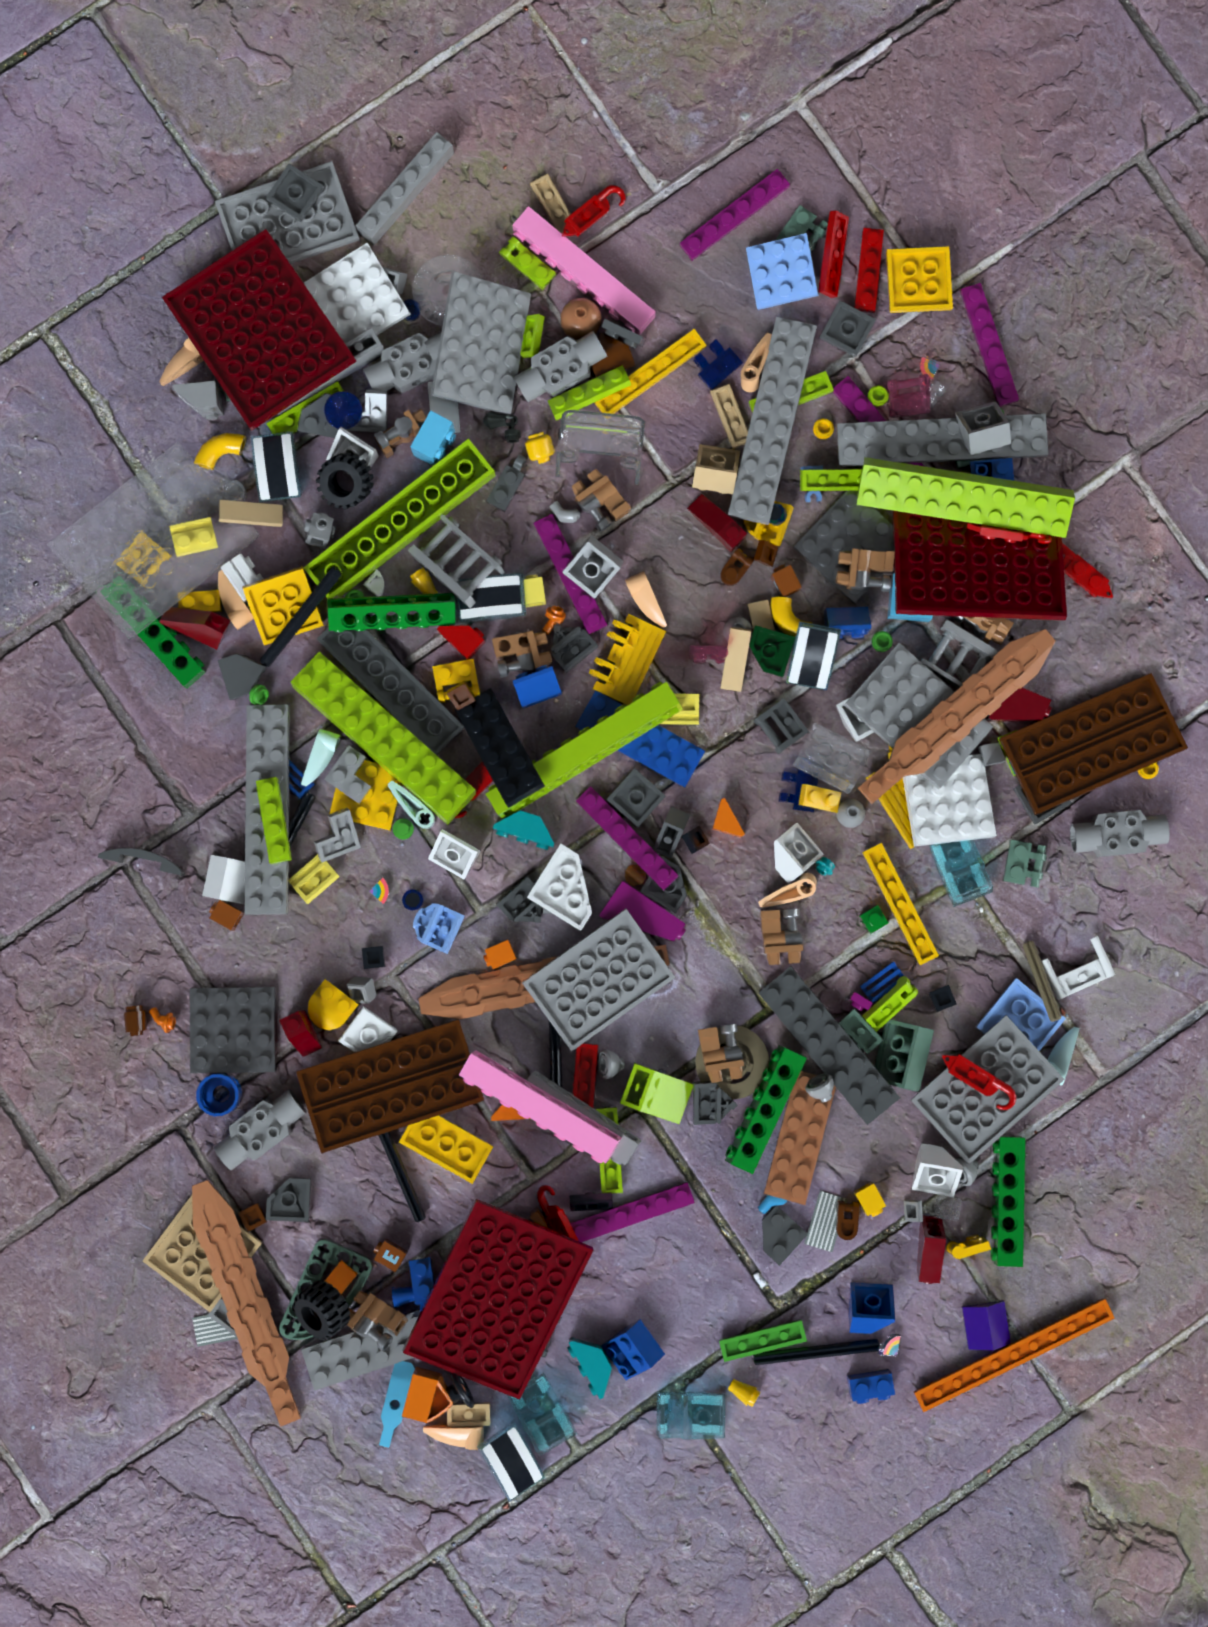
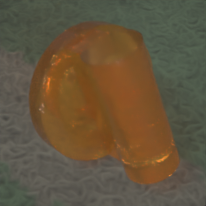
M629 865L625 870V879L630 885L638 886L646 879V873L639 865Z

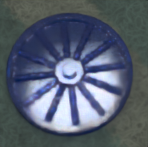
M340 391L332 394L327 399L324 413L330 425L337 429L342 427L346 430L354 427L360 421L362 406L355 395L350 392Z

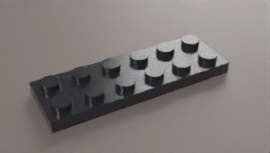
M491 688L476 696V701L459 710L455 709L508 808L545 787Z

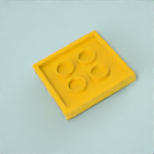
M949 246L887 249L889 313L953 309Z
M303 566L242 586L264 646L274 642L312 593ZM316 607L295 635L324 626L318 607Z
M365 760L355 776L370 785L371 789L359 804L335 788L329 814L348 808L354 823L391 831L398 801L387 784L391 780L400 786L402 784L378 763Z

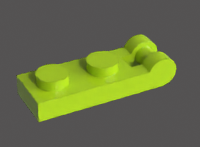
M512 236L508 241L509 244L505 248L503 247L499 254L540 289L544 290L556 276V272ZM515 249L519 252L516 257L511 254Z
M902 976L897 980V984L862 1017L877 1032L916 997L918 989L911 985L910 980L906 976Z

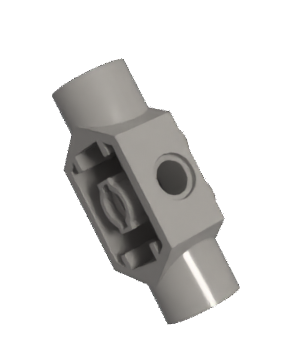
M594 331L576 341L567 336L531 357V367L514 376V379L527 402L546 392L556 397L589 378L590 366L608 356Z
M441 332L429 338L418 333L382 350L381 361L363 369L372 390L387 391L394 388L403 394L434 379Z
M1141 810L1097 814L1092 817L1091 822L1071 824V846L1074 853L1094 851L1097 857L1143 853L1149 845L1168 844L1169 824L1165 814L1144 816Z
M288 1089L273 1102L268 1099L261 1101L229 1126L230 1135L215 1145L214 1150L220 1160L230 1170L236 1168L247 1158L255 1161L292 1133L291 1125L305 1115L307 1111L297 1096Z

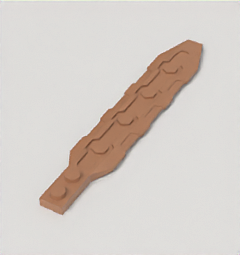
M1044 629L1008 643L993 656V660L978 673L971 675L956 692L945 701H941L931 710L932 712L914 728L911 727L895 741L889 761L858 787L860 792L872 804L903 777L926 772L939 760L942 754L956 742L964 739L972 728L987 715L995 712L1003 701L1018 688L1021 689L1039 673L1056 640Z
M666 944L655 946L654 948L666 965L670 966ZM556 957L521 966L503 967L501 970L476 975L474 973L451 978L418 998L421 1014L465 1019L483 1015L485 1012L505 1008L514 1009L523 1007L525 1004L534 1003L535 1000L522 982Z
M208 1180L192 1185L193 1228L210 1264L211 1275L216 1288H219L226 1306V1314L231 1327L234 1328L247 1370L250 1375L265 1386L280 1427L299 1420L301 1415L286 1378L289 1355L284 1341L279 1336L268 1299L264 1297L256 1276L257 1270L253 1260L249 1257L240 1234L242 1231L234 1210Z

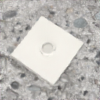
M363 1006L338 1041L356 1053L390 1042L398 1030Z

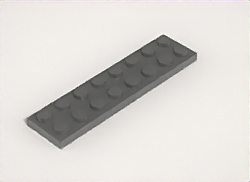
M347 614L345 617L350 618L352 615ZM328 627L317 638L406 729L436 755L464 729V726L367 630L335 632L329 631Z
M792 966L759 992V995L825 1074L832 1076L835 1087L867 1125L901 1098Z

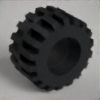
M340 453L322 464V468L317 473L320 476L316 478V483L320 484L317 490L323 493L321 498L323 500L326 498L328 500L327 504L330 506L335 504L334 508L338 509L341 507L348 509L349 507L356 506L366 499L371 493L370 489L373 488L374 483L370 481L374 477L373 474H369V471L372 470L371 467H366V461L364 459L359 460V455L357 454L351 456V453H345L344 455ZM338 470L346 471L351 475L354 481L352 491H345L338 485L336 480Z
M316 1280L294 1298L293 1307L298 1321L310 1335L317 1339L320 1338L324 1341L330 1339L350 1321V1310L343 1295L326 1281Z

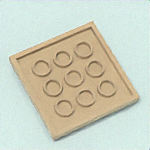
M191 1195L143 1259V1262L207 1311L211 1312L222 1296L219 1288H216L211 1275L210 1264L193 1228ZM239 1225L242 1231L240 1234L248 1255L252 1258L263 1242Z

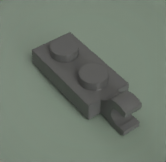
M519 454L513 467L505 466L486 500L487 503L504 512L506 511L525 477L521 473L527 461L525 457Z

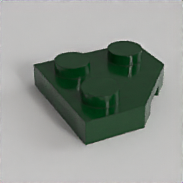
M755 625L749 647L763 672L784 677L795 637Z

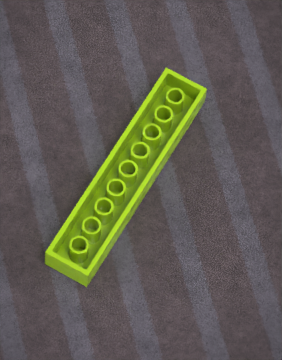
M468 438L303 567L304 570L318 586L332 567L338 568L342 576L327 593L326 597L327 599L341 598L441 519L440 516L442 514L444 516L493 479L496 476L495 471Z
M864 457L857 493V505L1063 538L1067 536L1075 501L1074 491L1070 489Z
M318 652L292 679V687L447 825L476 795V790L321 652Z
M662 682L655 684L651 687L652 691L645 695L641 693L633 698V703L628 706L625 704L615 709V714L608 717L606 715L597 721V725L591 729L590 727L582 729L578 733V737L573 740L571 738L566 739L557 750L551 749L542 755L543 758L537 762L533 760L532 763L545 787L508 808L496 785L494 784L489 787V792L486 793V796L498 816L505 819L522 810L682 711L681 704L668 683L662 684Z

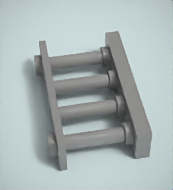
M442 514L440 518L445 526L424 548L418 549L413 544L408 551L413 558L464 604L471 608L476 603L471 597L473 591L494 569L503 575L505 573L501 567L503 563L495 555L490 557L458 528L460 525L452 517L448 519ZM453 531L459 539L438 561L435 560L433 562L429 558L431 556L430 553ZM465 544L470 546L474 551L453 573L450 572L447 575L443 571L445 569L444 566ZM480 556L488 562L467 586L461 587L457 584L459 582L458 579Z
M946 620L940 628L944 636L928 661L922 659L920 662L937 677L959 689L962 686V682L953 676L968 651L974 650L979 653V659L967 679L971 675L978 673L986 662L993 660V656L999 651L951 621ZM956 639L961 642L960 645L962 647L947 671L944 672L935 665L949 642Z

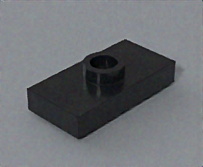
M587 1192L582 1195H569L571 1211L613 1208L612 1193Z

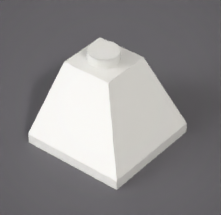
M798 823L794 824L774 841L775 869L788 884L824 855Z
M921 1143L916 1158L912 1190L954 1197L963 1172V1166L943 1147Z

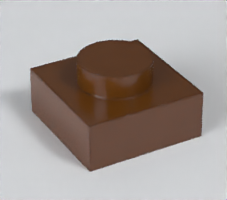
M759 540L754 560L765 566L773 567L778 546L766 540Z
M465 681L450 688L446 693L457 710L476 701L475 695Z
M259 1202L238 1213L247 1232L268 1222Z

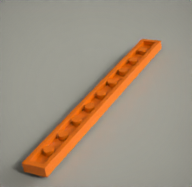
M1102 1298L913 1391L922 1411L926 1412L1115 1319L1106 1299Z

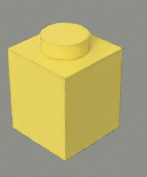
M536 574L525 576L526 579L521 580L525 607L546 605L542 577H538Z

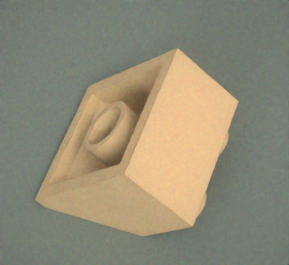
M699 444L692 487L699 490L717 491L722 494H733L740 451Z

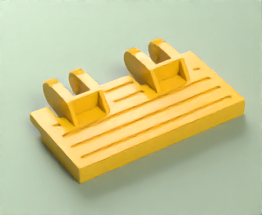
M630 614L627 615L625 623L633 627L618 620H613L612 622L616 628L629 633L627 638L609 631L606 635L624 645L622 647L614 643L607 657V660L615 663V665L598 657L594 660L597 665L611 670L609 676L595 669H590L589 671L590 675L606 682V684L596 681L593 690L626 706L633 703V698L636 697L666 634L665 630Z
M902 778L878 799L908 847L912 849L914 844Z

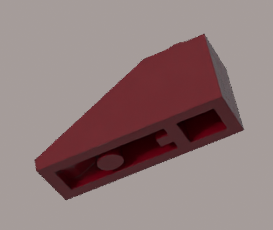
M703 494L687 508L730 552L747 536V533L731 517Z
M168 607L159 623L217 650L231 620L212 611Z

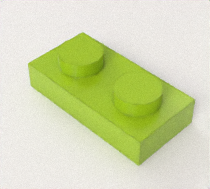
M540 314L527 315L520 353L522 358H531L539 353L545 316Z

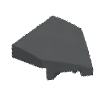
M554 625L553 646L551 647L552 656L567 673L596 650L598 645L581 627L572 628Z
M234 654L218 660L230 700L248 695L250 690L258 684L261 674L266 670V666L253 661L246 655Z
M528 876L495 903L514 922L541 923V906L527 898L535 885Z
M711 1081L693 1082L694 1125L720 1124L721 1120L730 1110H734L738 1106L716 1083H711Z

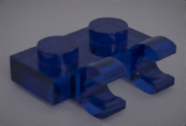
M717 339L709 346V349L717 356L712 363L709 364L701 353L696 355L693 360L702 370L698 374L699 378L710 390L716 388L743 365V362L730 347L725 351Z
M797 768V774L782 772L781 781L796 784L794 794L781 792L779 793L778 802L793 803L792 810L813 813L814 808L798 804L802 784L817 786L819 771Z

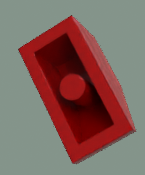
M468 625L439 626L437 628L438 633L467 660L485 644L483 639L485 635L477 627L472 629Z

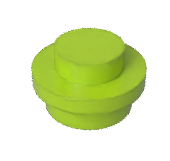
M877 385L869 390L867 397L873 406L879 407L887 402L889 395L886 388Z

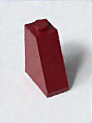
M1023 687L1021 689L1018 688L1001 703V706L995 712L987 715L985 720L988 722L1041 721L1044 717L1047 718L1051 712L1052 707L1049 706L1051 700Z
M305 1010L297 1011L279 1020L288 1040L303 1057L323 1048Z
M923 1215V1222H920L917 1275L918 1281L926 1284L940 1283L946 1235L942 1217Z

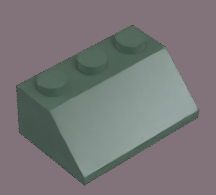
M891 1019L884 1025L881 1037L883 1041L879 1045L875 1067L890 1085L920 1092L934 1030Z

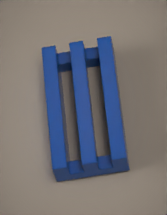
M289 760V766L303 779L304 773ZM289 771V777L302 791L299 793L290 783L289 789L301 800L305 792H309L315 784L311 782L305 787Z
M893 961L859 987L870 1002L874 1003L888 993L897 984V980L874 997L871 995L873 992L896 975L899 977L904 975ZM892 968L894 969L893 973L870 990L866 989L867 986Z

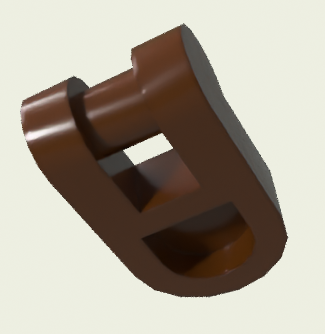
M739 547L720 573L721 581L727 586H734L739 583L755 561L753 557L743 554V550ZM737 560L744 564L741 569L735 565Z
M837 1201L836 1233L843 1240H852L857 1235L859 1202L845 1203L844 1201ZM844 1212H851V1218H844Z

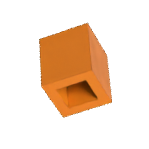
M509 940L485 949L486 954L483 955L487 966H492L493 969L517 960Z

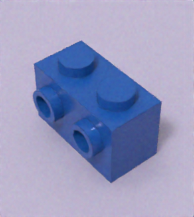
M889 1369L847 1375L850 1398L853 1402L856 1401L857 1404L868 1403L869 1399L873 1398L887 1400L890 1399L891 1395H895L892 1373Z

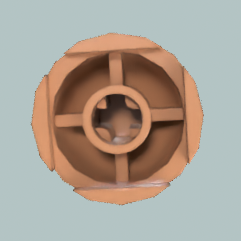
M584 297L574 298L563 307L560 315L561 327L567 336L569 335L574 340H578L592 331L596 335L601 326V313L598 306L592 300Z

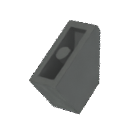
M672 806L670 807L653 847L656 853L670 859L672 858L690 814Z

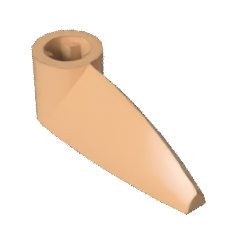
M766 333L741 370V387L746 392H754L759 388V376L769 352L768 349L772 337L770 333Z
M189 338L185 340L184 347L175 354L166 366L159 381L162 386L172 382L204 361Z
M220 570L218 572L220 598L227 616L235 628L239 630L254 620L224 572Z
M640 572L625 579L630 594L641 611L660 627H666L667 623L645 572Z
M812 873L801 874L797 881L781 887L758 902L760 908L781 905L813 895L816 890L817 879ZM807 882L808 884L811 883V885L807 887L806 885L803 886V883Z
M447 1424L423 1427L424 1433L445 1444L465 1447L469 1450L484 1448V1426L447 1427Z

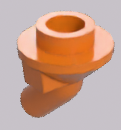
M552 606L546 609L545 616L549 620L542 629V632H545L546 635H549L556 623L561 624L566 618V614L561 607Z
M156 1007L150 1009L149 1013L152 1018L162 1027L165 1033H169L175 1028L176 1018L173 1017V1013L169 1012L165 1016H161Z

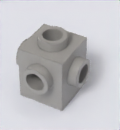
M313 513L310 519H306L304 531L307 532L305 543L325 548L329 539H332L335 533V526H332L334 518L328 517L324 513Z

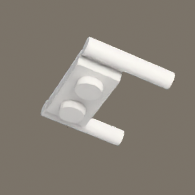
M1098 936L1090 940L1099 959H1095L1057 977L1049 959L1046 958L1041 961L1058 1000L1116 975Z

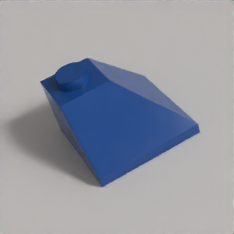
M850 1283L849 1333L872 1334L895 1322L893 1285Z

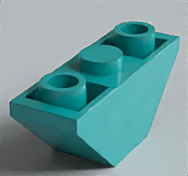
M520 810L493 825V829L497 830L496 835L508 838L510 834L517 837L516 841L525 844L532 841L537 843L536 847L548 850L549 847L554 848L555 844L540 816Z
M572 1337L569 1339L570 1346L567 1347L572 1358L577 1357L580 1363L578 1369L583 1377H588L590 1381L588 1387L593 1396L598 1395L599 1399L604 1398L612 1369L609 1358L601 1345Z

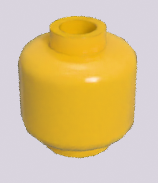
M539 432L528 436L529 440L525 442V447L531 461L538 460V464L550 461L549 456L555 453L550 435Z

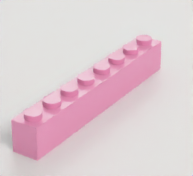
M529 206L512 225L513 234L519 241L527 242L530 245L529 248L536 255L541 254L544 256L549 266L552 268L557 267L562 271L561 275L566 280L574 281L577 284V288L586 295L588 293L591 295L596 305L601 308L604 306L609 310L608 314L616 321L621 320L625 324L624 327L640 335L655 318L656 311L568 238L562 237V233Z
M477 1050L470 1054L459 1076L463 1077L465 1083L471 1086H478L482 1089L481 1092L489 1097L494 1096L498 1098L503 1106L513 1107L518 1110L517 1113L526 1119L531 1118L536 1121L538 1127L544 1130H551L558 1139L571 1142L576 1150L580 1152L586 1151L591 1154V1158L596 1162L607 1163L622 1139L619 1135Z

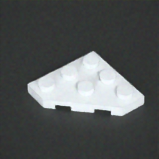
M560 844L527 898L581 931L591 916L592 910L580 858L577 853Z

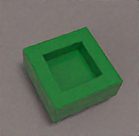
M878 905L859 916L870 934L889 923Z

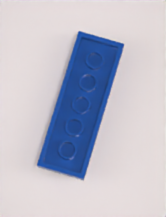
M595 690L575 727L579 730L586 727L591 729L597 725V721L606 715L610 717L615 714V709L620 707L621 704ZM659 725L617 750L684 788L705 753V750Z

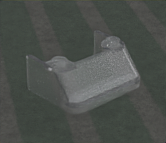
M581 410L565 411L561 418L555 477H560L562 462L573 463L579 459L580 453L620 456V462L624 468L636 470L635 485H639L645 421L638 416Z

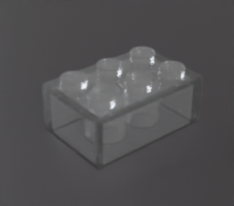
M814 723L792 766L849 794L855 786L871 750Z

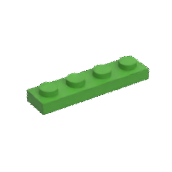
M801 1319L719 1339L724 1362L807 1341Z

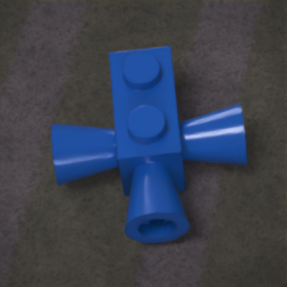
M430 1257L409 1261L412 1287L391 1288L394 1308L415 1301L416 1305H420L421 1312L436 1282L433 1277Z

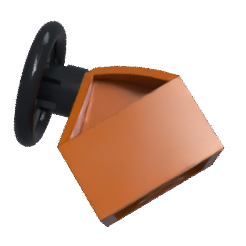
M416 1367L412 1375L402 1417L428 1423L445 1413L460 1398L469 1408H473L475 1402L466 1382L461 1376L450 1372L453 1384L447 1387L441 1373Z

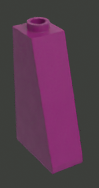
M624 881L621 882L599 915L602 919L610 920L626 908L643 932L670 941H674L676 938L680 940L686 931L683 928L684 922Z

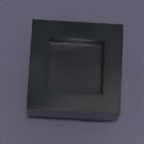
M700 825L682 835L691 854L710 844Z
M383 946L362 948L364 969L386 967Z
M949 985L928 992L936 1012L957 1005Z

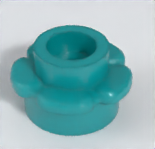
M821 857L820 860L815 862L816 870L821 875L833 874L832 871L835 865L830 859Z

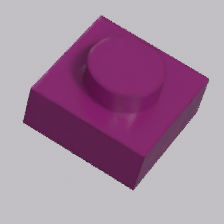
M852 992L848 998L852 1001L851 1005L860 1011L863 1008L869 1010L873 1004L856 992Z

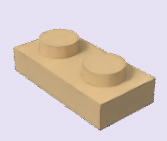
M490 1402L475 1403L473 1408L467 1407L465 1403H453L447 1410V1427L490 1426L491 1424Z

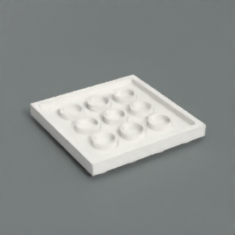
M368 243L304 282V285L344 343L371 328L376 335H379L411 315Z
M981 754L969 755L940 789H937L921 774L903 777L914 847L997 836L986 771Z

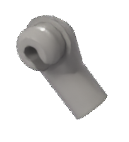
M558 501L550 505V509L560 522L574 523L580 518V512L577 509H563Z

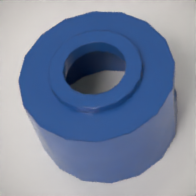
M216 1073L204 1078L196 1091V1100L199 1107L211 1116H224L233 1112L240 1105L242 1099V1088L239 1081L227 1073ZM225 1086L228 1088L229 1098L225 1102H219L214 1098L216 1087Z

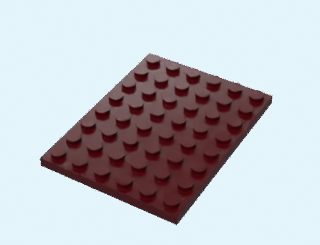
M267 229L162 297L251 431L357 362Z
M893 511L896 614L1066 620L1067 605L1062 537L1051 536L1052 541L1048 544L1038 543V539L1035 538L1010 543L1002 538H984L979 532L967 528L969 522Z
M475 1199L402 1349L403 1353L520 1400L591 1257L593 1247L479 1199Z

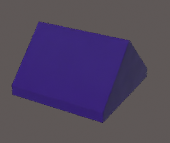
M1004 1300L962 1306L969 1350H995L1011 1344Z

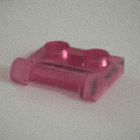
M928 374L920 375L918 378L899 381L892 379L887 382L889 390V417L897 418L930 413V378ZM921 386V391L899 394V389Z
M690 646L689 660H693V663H706V660H714L717 664H723L728 656V649L724 646Z

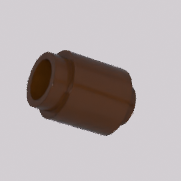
M142 1005L125 1007V1032H130V1036L143 1035V1031L147 1030L145 1010H143Z

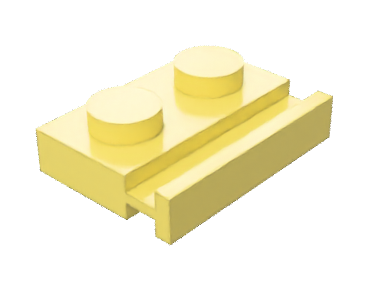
M211 517L169 526L177 557L218 548Z
M675 694L683 710L661 724L699 725V694Z
M317 854L294 874L288 882L301 898L309 904L340 876L327 861L321 862Z

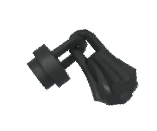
M494 412L486 413L483 418V423L486 427L494 429L511 426V429L504 431V437L509 443L519 442L521 431L514 429L518 423L516 416L501 415ZM506 419H511V423H506Z

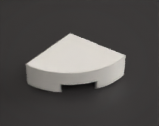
M376 569L363 585L375 596H382L385 587L384 579Z

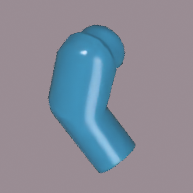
M767 1195L758 1206V1209L763 1214H766L772 1206L783 1205L788 1200Z

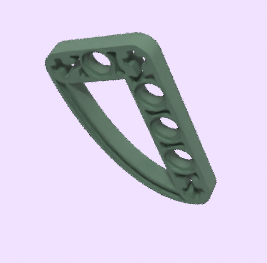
M329 1239L318 1241L314 1246L279 1327L281 1335L291 1340H303L313 1337L305 1329L300 1330L301 1323L297 1320L292 1325L295 1331L290 1333L286 1332L287 1328L284 1327V1324L288 1325L292 1319L288 1317V1314L293 1318H297L292 1306L294 1298L302 1292L301 1285L306 1282L312 1284L316 1280L321 1281L328 1263L335 1266L339 1264L338 1254L340 1252L348 1253L349 1261L346 1263L348 1266L352 1263L354 1256H356V1262L362 1263L366 1261V1266L369 1267L368 1270L364 1269L362 1272L359 1270L360 1266L353 1265L352 1269L358 1273L359 1277L345 1298L348 1307L351 1306L355 1296L365 1285L373 1268L372 1260ZM327 1244V1249L330 1251L324 1253L322 1259H326L324 1263L321 1259L314 1258V1255L319 1257L321 1253L319 1245ZM312 1263L320 1264L321 1272L319 1274L311 1273L310 1265Z

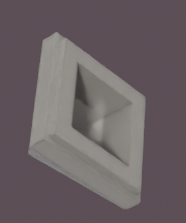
M904 1200L905 1221L923 1222L921 1200Z

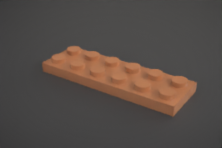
M804 1071L800 1072L788 1098L763 1193L802 1205L806 1204L836 1089L834 1085L831 1093L833 1097L827 1102H821L820 1099L811 1097L806 1092L805 1086L809 1080L817 1075Z

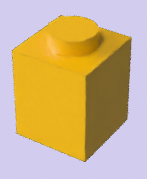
M872 1181L853 1191L867 1216H877L883 1212L882 1208L886 1207Z

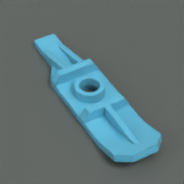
M402 1361L394 1364L381 1414L383 1431L379 1443L380 1446L390 1447L394 1429L402 1422V1413L415 1370L412 1363ZM398 1400L399 1406L393 1407L391 1402Z

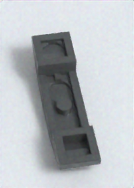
M119 848L98 854V858L123 863L124 855L161 862L160 871L181 876L185 874L171 860L145 850Z

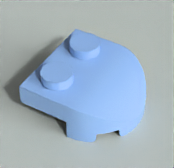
M432 903L426 908H421L413 922V928H415L417 934L416 938L421 943L448 954L465 915L436 903Z

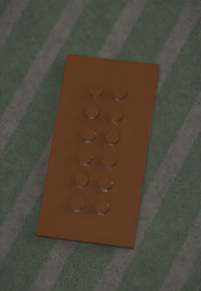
M1152 673L999 739L1034 815L1188 749Z
M459 1019L297 1071V1077L321 1154L485 1101L481 1088L465 1083L463 1077L459 1076L470 1056Z

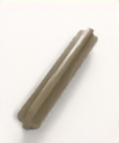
M1028 941L1023 944V949L1050 1021H1058L1062 1016L1035 943Z

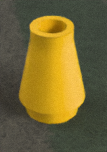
M424 567L410 576L412 579L411 583L423 594L438 593L429 571H426Z
M736 1379L732 1380L728 1388L743 1404L751 1407L754 1406L761 1393L756 1390L757 1387L737 1381Z

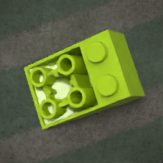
M634 1062L620 1104L680 1124L693 1084Z

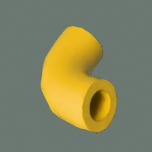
M223 433L213 436L201 446L195 457L194 464L205 469L214 470L217 460L222 455L230 453L241 456L245 448L246 436L234 433Z
M771 598L772 617L780 631L794 636L795 640H798L801 627L812 629V622L800 620L794 615L791 598Z

